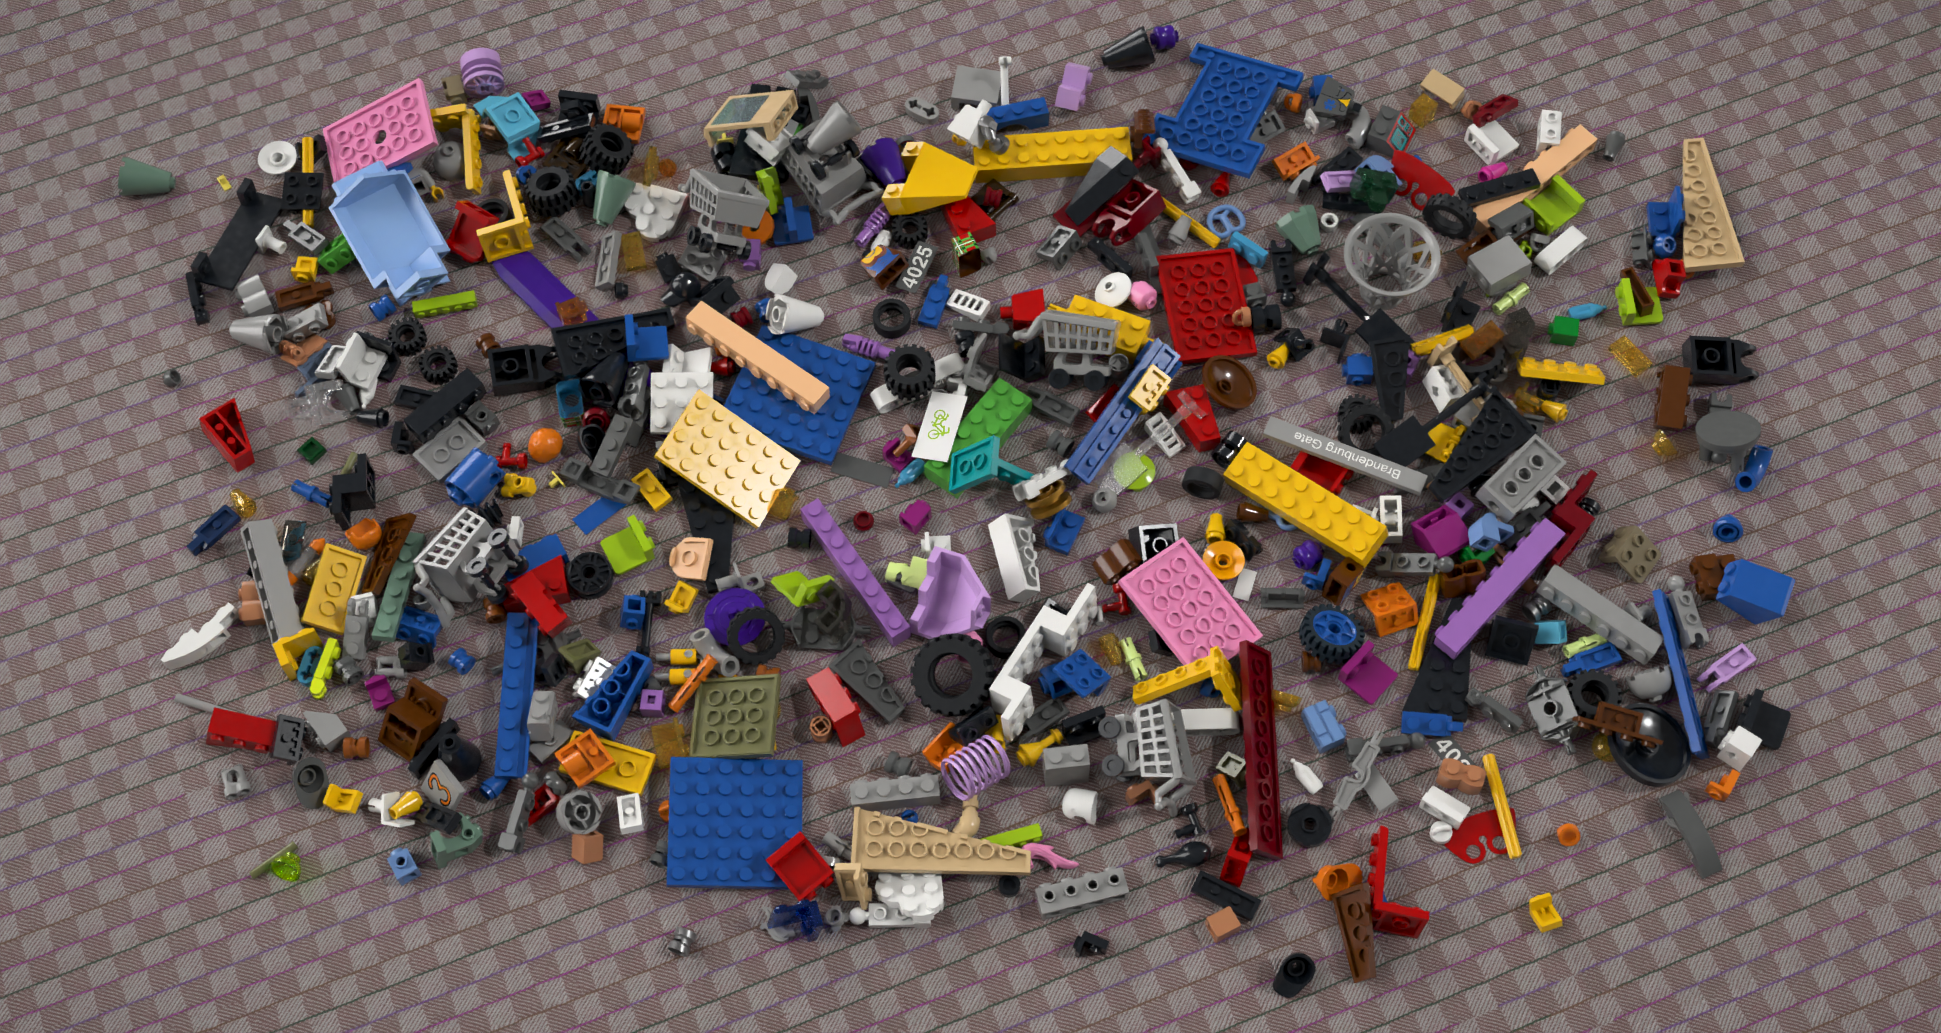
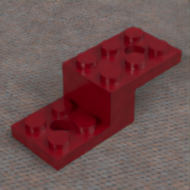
M1592 469L1587 475L1582 474L1575 483L1576 486L1573 489H1569L1564 496L1563 502L1556 505L1548 519L1566 534L1561 541V545L1558 548L1556 547L1548 557L1549 559L1544 565L1547 568L1544 576H1546L1554 564L1561 567L1586 537L1595 520V517L1578 506L1581 500L1589 493L1598 475Z

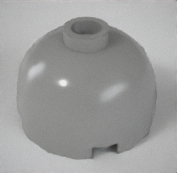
M447 141L437 147L433 155V166L438 176L444 177L447 181H458L465 178L464 145L462 143Z
M1664 665L1663 670H1660L1659 666L1637 672L1633 679L1630 678V675L1625 677L1630 691L1640 699L1649 698L1650 702L1662 699V694L1669 690L1672 682L1668 665Z
M577 790L564 795L559 801L556 808V817L564 831L570 834L585 835L594 831L600 823L598 820L600 814H602V808L594 794Z

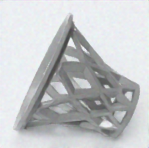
M1399 213L1375 214L1357 223L1346 238L1343 252L1346 268L1352 278L1360 285L1359 292L1363 301L1374 309L1381 308L1382 310H1390L1397 307L1405 296L1415 294L1427 287L1435 278L1441 260L1440 248L1433 233L1418 220ZM1396 223L1402 226L1388 237L1380 224ZM1370 227L1366 243L1364 244L1357 240V237ZM1412 229L1420 234L1426 243L1413 247ZM1376 232L1383 240L1378 252L1372 245ZM1404 234L1405 247L1396 252L1394 242ZM1389 244L1391 257L1384 262L1381 255ZM1357 247L1363 250L1362 261L1359 259ZM1368 250L1373 255L1369 264L1367 263ZM1423 251L1418 264L1411 265L1413 253ZM1408 253L1406 267L1401 269L1399 258ZM1431 254L1430 269L1423 268ZM1411 271H1416L1410 278ZM1375 274L1390 275L1399 282L1401 291L1395 289L1391 292L1377 289L1368 284V278ZM1419 274H1424V275H1422L1419 279L1416 280V278L1419 276Z

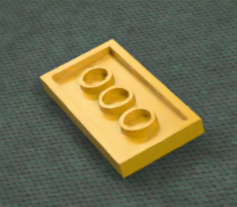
M1523 357V360L1517 359L1516 363L1520 376L1599 385H1604L1605 382L1604 374L1595 364L1577 366V363L1565 361L1564 364H1558L1555 360L1544 359L1543 362L1535 361V358Z
M328 543L325 544L301 623L339 635L344 634L347 602L351 596L356 595L367 556Z
M574 730L570 742L582 735L583 732ZM597 737L614 759L616 765L591 782L630 794L639 793V796L642 797L657 758L656 754ZM560 764L559 772L569 775Z

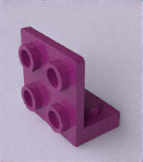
M1367 640L1341 668L1338 680L1369 705H1373L1395 681L1398 674L1372 653L1375 645Z

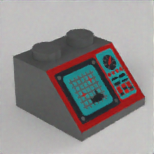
M1382 105L1368 133L1365 148L1392 158L1395 150L1407 151L1416 129L1401 111Z

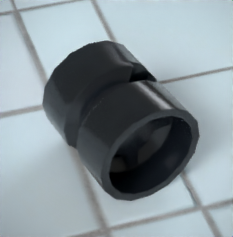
M731 142L719 143L710 151L719 174L728 175L735 147Z
M1278 304L1266 305L1264 309L1261 306L1250 307L1253 333L1264 332L1265 329L1269 331L1281 330L1282 318Z
M1229 431L1221 443L1211 452V457L1220 467L1227 469L1247 440L1239 433Z

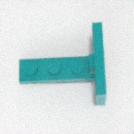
M993 435L952 453L949 492L956 494L994 477L1014 486L1021 481L1031 480L1030 477L1034 474L1000 459V438Z

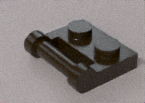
M994 178L971 198L994 222L1008 207L1015 205L1019 201L1015 193L1007 190ZM987 186L992 187L993 190H1003L1001 199H1006L999 205L998 209H994L991 213L988 211L993 206L983 205Z

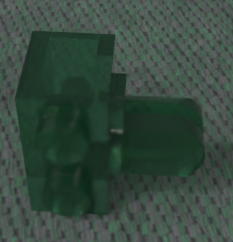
M1358 167L1350 182L1352 198L1361 199L1368 203L1369 209L1374 212H1383L1398 189L1396 174Z

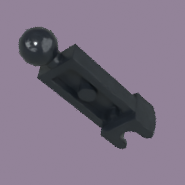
M1286 239L1285 246L1280 248L1276 245L1275 240H1271L1269 253L1276 293H1283L1280 296L1281 304L1284 307H1291L1296 302V297L1292 292L1297 290L1291 242L1289 239Z

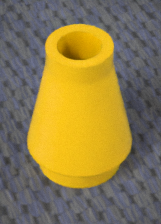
M1219 513L1210 515L1205 533V539L1208 544L1223 541L1226 538L1222 521L1223 517Z
M416 791L406 792L389 808L390 816L393 819H398L418 811L423 804L421 796Z

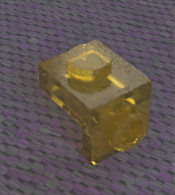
M1526 381L1523 387H1518L1514 395L1517 398L1515 405L1524 413L1538 415L1544 401L1526 393L1530 385Z
M785 486L783 490L776 489L767 511L776 517L788 520L795 501L799 500L800 496L794 494L795 490Z

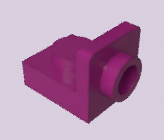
M542 89L521 94L532 111L550 108L551 101Z
M896 437L884 445L882 452L883 459L897 472L901 473L902 470L915 460V457H911L912 454L907 450L900 457H896L893 454V451L900 445V439Z
M375 675L364 682L376 712L396 702L390 683L385 675Z

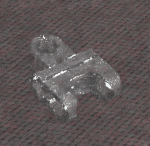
M335 379L304 386L306 396L289 400L284 407L285 414L291 419L311 417L313 427L350 419L349 410H336L330 403L331 395L335 391L344 388L343 380ZM300 406V410L295 411V408Z

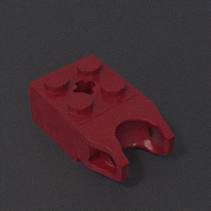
M1132 179L1106 203L1107 207L1099 214L1091 230L1094 236L1098 238L1106 237L1110 234L1109 239L1112 245L1121 246L1133 239L1167 207L1158 189ZM1104 223L1105 226L1100 233H1098L1099 225ZM1120 233L1121 238L1118 241H1116V234Z

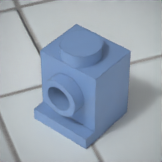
M397 848L390 853L391 857L387 858L397 880L402 886L422 875L407 848Z

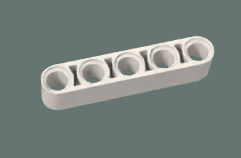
M959 353L950 354L934 362L936 381L933 384V389L928 391V393L946 386L948 378L964 377L962 370L965 364ZM917 369L911 373L904 375V377H914L918 375L920 371ZM886 384L874 389L870 394L880 413H887L911 402L907 401V398L901 400L898 398V395L893 396L891 390L888 391Z
M1232 708L1181 709L1187 736L1234 735L1240 732L1239 711L1234 712ZM1134 712L1132 718L1134 721V731L1137 732L1136 712ZM1160 718L1154 719L1155 724L1161 723ZM1173 725L1174 732H1177L1176 725ZM1162 730L1156 731V734H1163Z

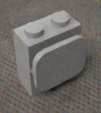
M1507 235L1468 256L1466 269L1469 275L1478 282L1480 288L1489 296H1499L1515 287L1518 280L1531 274L1532 262L1513 239Z

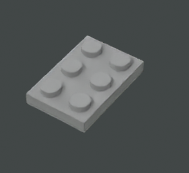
M459 415L448 427L437 433L434 439L426 442L412 455L441 484L474 447L482 450L488 444Z

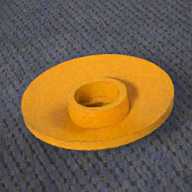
M1214 542L1203 553V562L1218 580L1233 579L1244 568V554L1232 542ZM1224 561L1227 565L1222 566L1219 562Z

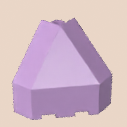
M935 546L927 559V575L918 590V605L910 618L911 633L932 639L944 634H966L983 628L991 611V597L965 555Z

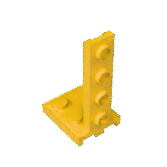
M465 103L430 109L433 126L438 131L446 132L451 128L463 129L466 188L475 195H480L481 187L483 186L480 176L482 162L479 158L481 144L478 139L481 116L475 115L473 109H467Z
M510 170L504 171L503 177L515 219L476 230L488 262L534 249L528 228H531L528 216L524 217L527 211L524 203L520 204L523 201L520 189L516 190V188H519L516 176L512 177Z
M1217 645L1210 648V656L1197 659L1192 663L1179 666L1172 671L1159 674L1154 678L1134 685L1133 701L1135 704L1140 705L1212 677L1213 684L1216 690L1222 692L1226 705H1230L1233 711L1236 712L1242 710L1241 680Z

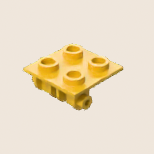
M1440 423L1428 432V435L1436 445L1425 452V454L1446 463L1466 433L1467 427L1460 425L1454 429Z

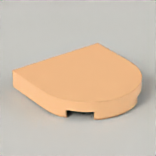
M684 538L676 547H673L670 553L669 564L673 572L685 580L706 581L714 540L710 538Z

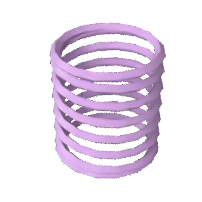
M982 735L974 743H969L968 747H963L961 751H956L955 755H949V758L943 759L941 762V772L951 792L957 798L969 801L974 795H979L987 787H992L1000 779L1008 777L1010 774V762L1005 750L996 739L989 735ZM984 739L990 740L998 750L1003 760L1004 773H1001V766L997 755ZM984 746L991 753L996 763L997 769L991 763L990 758L985 752ZM980 753L983 755L988 766L984 763L983 759L980 756ZM973 756H974V757L976 758V760L978 761V763H979V765H980L982 771H981L980 768L977 766V764H976V762H975ZM967 761H968V762L970 763V765L972 766V768H973L975 774H974V773L972 772V770L970 769V767H969ZM946 762H948L953 778L968 795L960 792L952 783L945 769ZM960 764L962 765V767H963L964 770L966 771L968 777L966 776V774H965L964 771L962 770ZM953 766L958 770V772L962 776L966 786L960 781V779L956 775ZM981 777L985 779V783L981 781Z

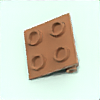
M316 334L308 336L296 345L283 340L279 343V350L283 353L280 359L295 367L303 365L311 354L323 348L327 340Z

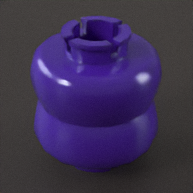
M1172 25L1156 26L1153 29V33H1150V43L1157 50L1173 49L1175 43L1179 40L1177 30L1174 31Z
M1308 539L1293 550L1294 557H1292V560L1298 568L1310 570L1315 564L1323 560L1324 550L1321 549L1323 547L1319 542Z

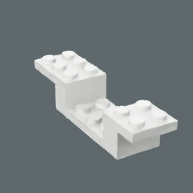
M1087 583L1067 615L1044 605L989 688L992 708L994 711L1002 714L1001 722L1004 738L1012 741L1015 735H1019L1023 729L1024 721L1026 718H1030L1034 712L1031 686L1023 683V678L1026 673L1029 674L1031 672L1036 657L1042 655L1044 647L1066 657L1069 651L1075 649L1080 634L1083 635L1085 633L1089 620L1096 616L1098 607L1095 586Z

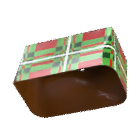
M967 232L952 238V257L960 278L978 272L981 269V253L972 234Z

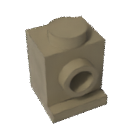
M460 74L441 79L447 101L451 100L452 105L468 104Z

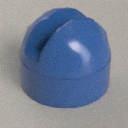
M905 810L901 815L902 820H904V818L913 814L914 816L906 819V821L918 822V815L913 810Z

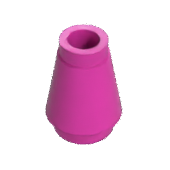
M1504 162L1482 167L1478 172L1479 181L1482 183L1499 178L1508 171V167Z

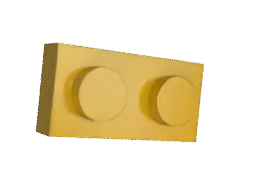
M648 467L631 479L633 483L641 486L639 492L655 512L673 500Z

